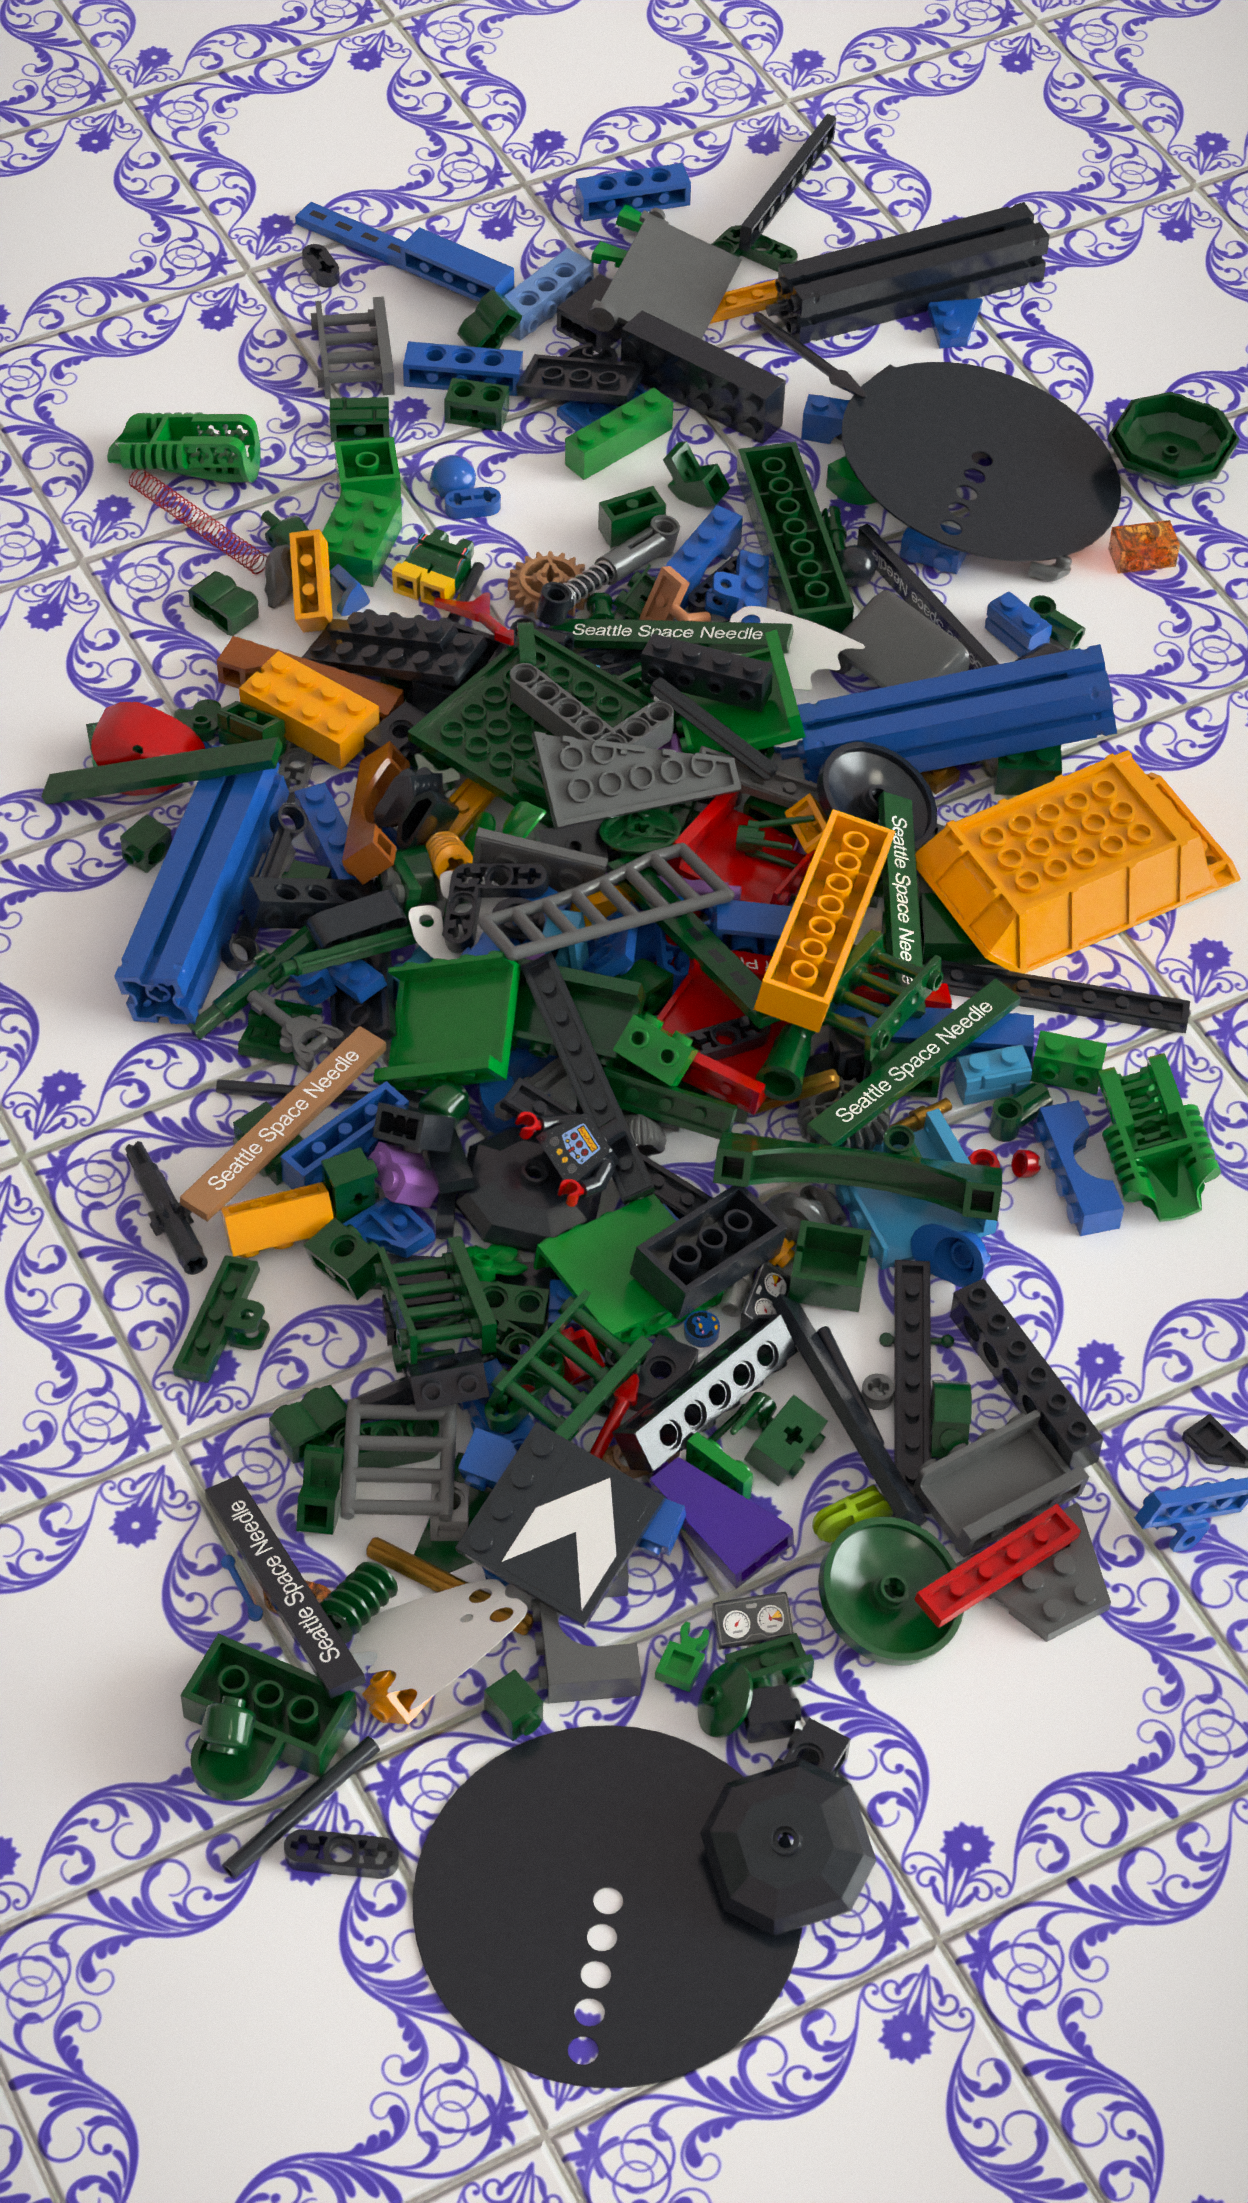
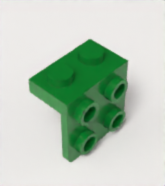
M698 1432L687 1440L686 1462L748 1500L751 1498L753 1473H751L746 1464L740 1460L735 1461L723 1452L717 1442L712 1439H706Z

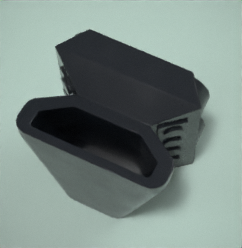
M422 767L416 772L407 768L395 776L373 811L375 823L379 828L397 827L396 842L403 850L426 842L431 835L437 832L448 831L459 815V807L443 794L442 773H433L427 767Z

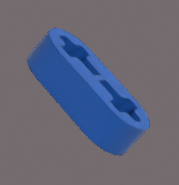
M492 487L453 490L445 496V513L453 519L493 516L501 510V494Z

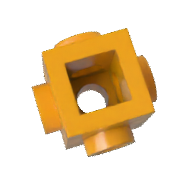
M391 1670L376 1672L370 1679L371 1684L362 1693V1696L370 1704L369 1711L382 1723L409 1724L430 1699L419 1707L410 1710L412 1703L416 1699L417 1691L407 1689L388 1693L387 1690L394 1682L396 1673Z

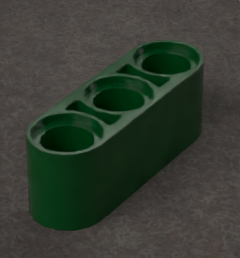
M387 1419L360 1424V1435L440 1437V1424L438 1420ZM345 1428L336 1433L334 1447L344 1448ZM359 1450L358 1467L391 1468L428 1461L437 1456L439 1452Z

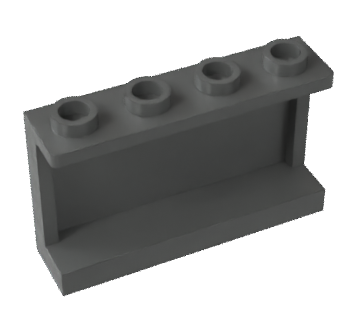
M1037 1410L1027 1415L1019 1413L1011 1418L1002 1428L995 1430V1428L988 1429L978 1437L977 1441L967 1446L965 1443L959 1444L946 1457L938 1461L936 1459L928 1460L918 1469L913 1490L963 1558L1013 1532L1055 1504L1061 1506L1082 1494L1090 1476L1081 1465L1073 1470L1068 1467L1039 1429L1038 1422L1041 1415Z

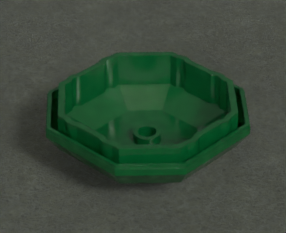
M1173 392L1131 400L1107 438L1122 466L1128 472L1174 489L1208 483L1217 479L1240 440L1224 412L1219 410V408Z

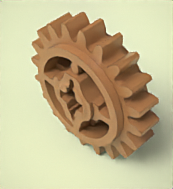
M549 551L547 556H542L540 552H536V558L534 559L525 556V564L516 562L515 569L510 570V578H508L509 599L515 600V608L524 607V615L533 612L535 613V619H538L536 611L542 587L549 582L567 583L568 580L585 570V564L576 565L575 557L567 560L565 559V553L554 556L552 551ZM581 598V601L576 603L567 613L575 616V608L584 610L587 598Z

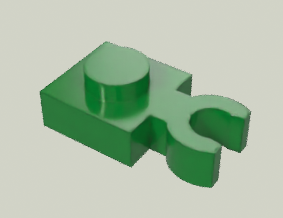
M686 1621L680 1629V1644L669 1641L655 1670V1679L691 1692L705 1662V1654L700 1651L704 1650L708 1644L709 1630L704 1629L699 1638H691L689 1636L691 1623Z

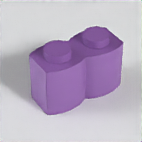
M378 1142L369 1159L372 1158L378 1171V1178L376 1180L382 1183L386 1197L392 1202L429 1209L439 1190L432 1171L426 1169L422 1154L403 1151L402 1146Z

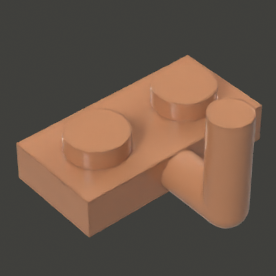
M671 566L661 567L640 615V620L673 621L675 618L677 621L710 622L711 615L709 612L687 613L680 607L690 583Z

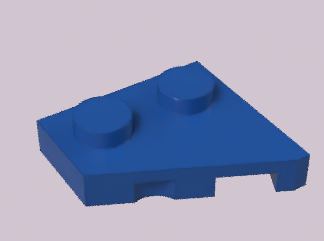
M982 298L928 303V315L939 349L968 345L971 332L976 325L977 316L982 310Z
M387 1197L343 1223L345 1226L348 1224L354 1226L365 1242L373 1241L379 1247H384L386 1252L406 1258L436 1240L434 1230L408 1205L392 1202Z

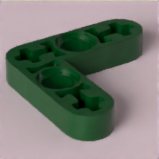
M741 225L729 227L712 243V245L737 257L743 256L776 272L779 270V265L794 264L798 258V253L795 249L762 234L748 252L739 249ZM756 248H765V249H767V250H766V251H759V250H756Z
M493 1315L497 1323L499 1336L496 1335V1352L489 1354L514 1367L527 1352L516 1355L511 1353L510 1350L519 1344H524L530 1349L539 1339L502 1317ZM549 1345L538 1358L563 1377L565 1365L562 1353ZM527 1369L516 1381L520 1386H533L535 1389L530 1394L539 1402L552 1389L530 1369ZM506 1393L495 1405H492L488 1400L484 1407L487 1426L497 1433L511 1431L529 1413Z

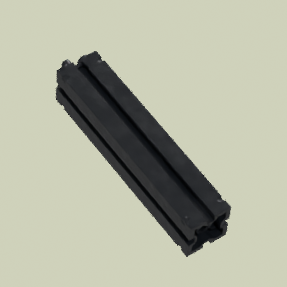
M1022 202L1014 204L1013 207L1007 206L796 261L794 264L779 265L778 278L775 280L778 292L777 299L774 301V304L766 306V312L769 317L776 315L778 318H781L786 325L787 332L801 343L807 344L811 340L818 341L927 312L928 303L975 299L1025 286L1029 282H1040L1044 280L1046 266L1042 255L1048 252L1050 235L1040 222L1034 223V214L1026 203Z

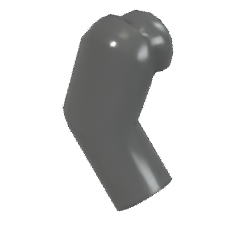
M1069 556L1059 557L1051 565L1032 561L1028 576L1050 582L1056 581L1070 573L1072 559Z
M807 1185L801 1189L800 1196L822 1204L832 1225L840 1226L846 1221L847 1217L832 1192L816 1188L812 1185Z

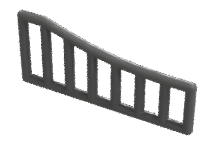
M679 843L650 851L601 877L574 888L515 907L482 915L478 918L477 922L479 927L504 953L507 959L515 961L732 901L735 895L733 890L687 844ZM681 857L715 892L699 896L666 860ZM652 866L684 900L669 904L639 872ZM627 879L654 908L638 912L613 885ZM601 892L624 917L608 921L587 899V896ZM573 902L593 925L577 929L557 907ZM544 912L562 934L546 938L528 917ZM513 921L531 942L514 946L497 925Z

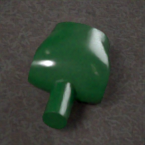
M267 510L261 516V520L271 527L265 533V538L272 548L290 545L289 533L309 530L304 521L297 515L280 520Z

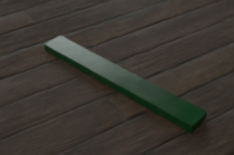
M279 737L53 773L49 774L41 797L46 804H53L274 769L277 766L283 744Z

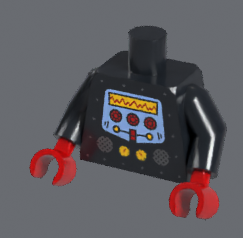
M522 1112L515 1122L516 1125L524 1124L528 1126L521 1129L519 1133L521 1138L529 1139L534 1131L539 1134L536 1136L537 1140L563 1179L559 1187L558 1196L569 1194L566 1201L569 1207H574L579 1198H585L606 1189L615 1171V1166L619 1162L610 1145L627 1134L616 1116L600 1127H597L588 1113L582 1115L576 1113L536 1117L531 1112Z

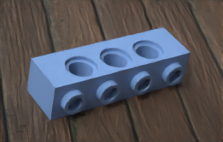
M567 248L507 293L505 297L522 315L519 325L510 335L521 341L528 334L533 333L545 321L551 319L557 313L559 305L594 279V263Z

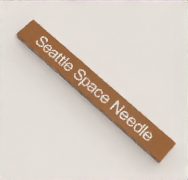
M359 1026L180 1196V1205L208 1222L386 1051V1042Z

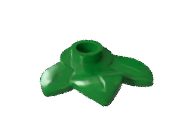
M495 1244L490 1245L487 1249L478 1245L466 1247L479 1281L491 1282L495 1280L496 1274L517 1275L528 1270L526 1265L515 1261L518 1256V1250L515 1248Z

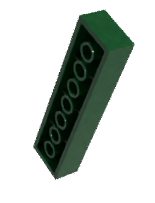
M788 442L738 449L736 476L762 554L770 557L769 574L782 612L811 621L841 634L853 620L854 605L797 443Z

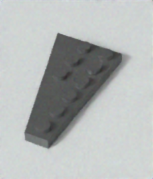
M533 732L531 734L554 829L735 793L742 789L735 760L731 757L701 753H681L671 749L658 750L646 748V746L602 740H582L564 735L559 737L545 735L546 733Z

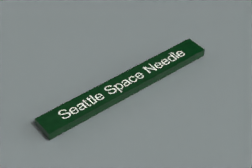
M566 618L565 622L561 625L549 626L552 629L572 632L575 638L574 648L644 650L651 635L657 634L726 652H753L767 648L768 644L765 633L777 630L783 653H788L794 632L793 625L785 623Z
M883 791L878 797L879 824L895 831L882 869L887 954L923 968L912 800ZM888 969V980L906 988L913 980L910 977ZM889 996L891 1005L896 998ZM925 1001L911 1017L920 1019L926 1013Z
M995 978L807 1124L806 1132L823 1145H841L1019 1006L1021 997Z

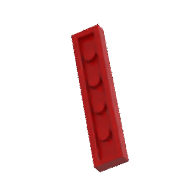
M1055 1504L917 1592L914 1600L933 1623L940 1628L1078 1539L1081 1530L1061 1507Z

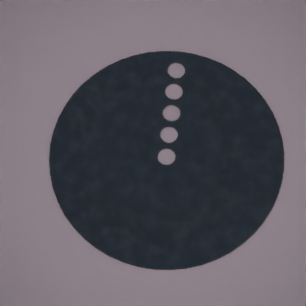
M913 363L887 370L871 378L861 386L867 394V398L862 399L854 394L846 407L841 428L842 443L850 467L859 482L895 518L911 529L945 546L980 557L1017 562L1052 560L1079 552L1095 543L1111 527L1118 513L1121 501L1120 477L1116 464L1102 439L1087 422L1066 404L1042 389L1019 378L985 367L963 363ZM974 453L986 454L991 458L992 464L990 466H981L973 461L972 455ZM966 470H976L984 476L985 481L982 483L971 482L965 477L964 472ZM958 487L971 488L976 492L977 498L975 500H965L957 494L956 489ZM951 504L963 505L968 509L969 516L964 518L957 517L949 511L948 507ZM944 521L954 522L960 526L962 532L959 535H950L942 530L940 524Z
M615 1725L584 1726L542 1735L509 1749L476 1771L458 1788L432 1825L421 1850L413 1888V1924L417 1947L430 1982L447 2010L463 2029L482 2046L503 2060L540 2077L575 2086L631 2088L655 2084L685 2075L707 2065L728 2052L763 2020L780 1996L796 1960L802 1934V1928L773 1936L723 1909L700 1832L725 1784L744 1777L729 1764L707 1750L683 1739L643 1728ZM784 1835L779 1839V1845L783 1848L791 1846L788 1835ZM603 1888H613L622 1895L623 1905L620 1910L613 1914L601 1913L594 1906V1896ZM605 1924L615 1930L617 1941L611 1949L598 1951L589 1945L587 1940L588 1932L596 1925ZM598 1961L607 1965L611 1972L610 1981L601 1988L588 1987L581 1978V1971L586 1964ZM594 1999L602 2004L605 2015L599 2024L585 2026L577 2021L574 2011L577 2004L582 2000ZM578 2037L592 2039L598 2046L597 2058L586 2065L575 2063L568 2054L570 2043Z

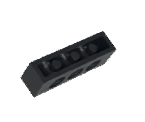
M249 877L241 904L252 928L301 929L315 914L378 893V890L373 880L362 884L359 880Z

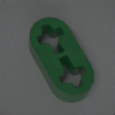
M533 622L517 623L519 664L528 663L536 667Z

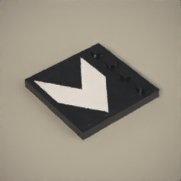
M536 1422L455 1549L471 1561L581 1627L586 1628L665 1502V1497Z

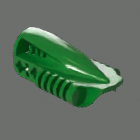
M165 412L164 414L136 413L128 419L122 434L109 447L107 461L109 463L121 464L125 470H135L136 468L145 470L148 468L150 470L158 469L167 473L220 482H254L260 469V439L255 420L247 414H203L202 412H195L194 414L191 412H185L184 414L181 412H175L174 414L170 412ZM212 425L215 430H219L218 434L214 433V430L209 428V426ZM238 425H241L243 430H248L247 433H243L242 429L237 428ZM246 445H249V447H248L249 457H247V452H246V448H245Z
M1165 1053L1147 1057V1066L1141 1067L1140 1072L1122 1076L1120 1073L1117 1074L1115 1067L1097 1071V1081L1112 1122V1126L1102 1132V1137L1110 1154V1161L1114 1164L1113 1169L1117 1175L1118 1184L1121 1186L1120 1190L1124 1201H1141L1144 1206L1152 1210L1159 1222L1181 1220L1202 1211L1201 1194L1205 1189L1204 1183L1216 1179L1221 1174L1218 1161L1215 1159L1214 1150L1211 1148L1210 1139L1207 1137V1130L1203 1127V1119L1199 1116V1108L1195 1104L1183 1105Z

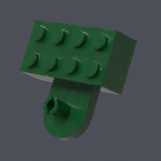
M219 1633L180 1695L183 1717L201 1726L206 1707L213 1702L221 1703L223 1696L246 1700L245 1708L253 1711L256 1715L250 1746L246 1750L238 1751L237 1757L206 1750L207 1744L200 1739V1735L192 1748L190 1758L191 1770L197 1786L210 1797L224 1801L240 1800L259 1790L278 1760L320 1778L357 1717L355 1692L349 1690L330 1699L316 1675Z

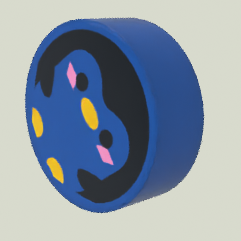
M696 1311L686 1318L684 1322V1336L690 1344L696 1347H708L713 1345L719 1338L720 1322L714 1314L708 1311Z

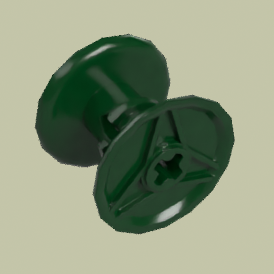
M652 809L605 819L601 823L599 833L606 845L613 850L621 852V858L632 854L640 857L650 851L671 846L679 838L681 826L678 819L669 812ZM649 866L657 876H661L652 866Z

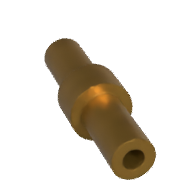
M944 1098L928 1107L920 1106L910 1111L908 1117L890 1125L889 1128L894 1125H905L911 1130L915 1128L920 1130L924 1128L926 1112L939 1108L941 1113L944 1114L952 1110V1104L948 1098Z

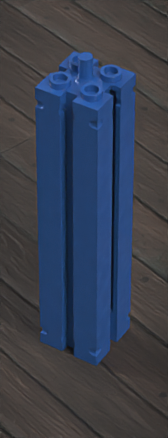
M1101 644L1088 646L1084 650L1078 648L819 700L815 704L810 702L799 704L797 706L806 737L802 738L803 740H799L797 745L780 748L782 760L800 757V760H807L806 763H802L805 780L817 784L818 773L825 760L838 747L852 742H869L886 747L905 758L921 773L1097 738L1098 735L1108 736L1117 734L1111 687Z
M277 763L274 769L198 780L121 959L122 965L118 966L114 975L121 994L129 995L126 1005L133 1021L158 1023L160 1017H168L170 1024L187 1025L191 1023L195 1025L199 1009L203 1008L222 961L221 948L231 938L242 912L243 906L241 903L249 877H254L262 854L266 853L273 836L269 825L270 817L283 803H286L290 794L284 776L277 773L280 767L279 763Z

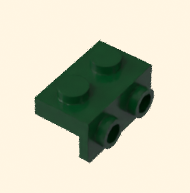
M797 1633L725 1654L724 1661L725 1663L737 1662L745 1666L751 1674L753 1689L786 1684L794 1688L803 1685L813 1677L814 1659L811 1654L806 1655Z

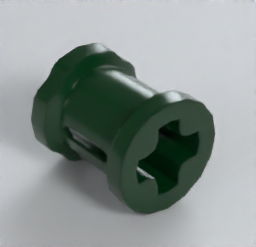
M604 592L593 593L587 598L586 608L590 613L588 619H606V617L607 619H615V616L611 613L613 599L609 594Z

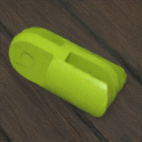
M871 1485L821 1509L813 1518L812 1528L821 1541L831 1543L844 1530L856 1522L872 1517H892L894 1512L877 1487Z

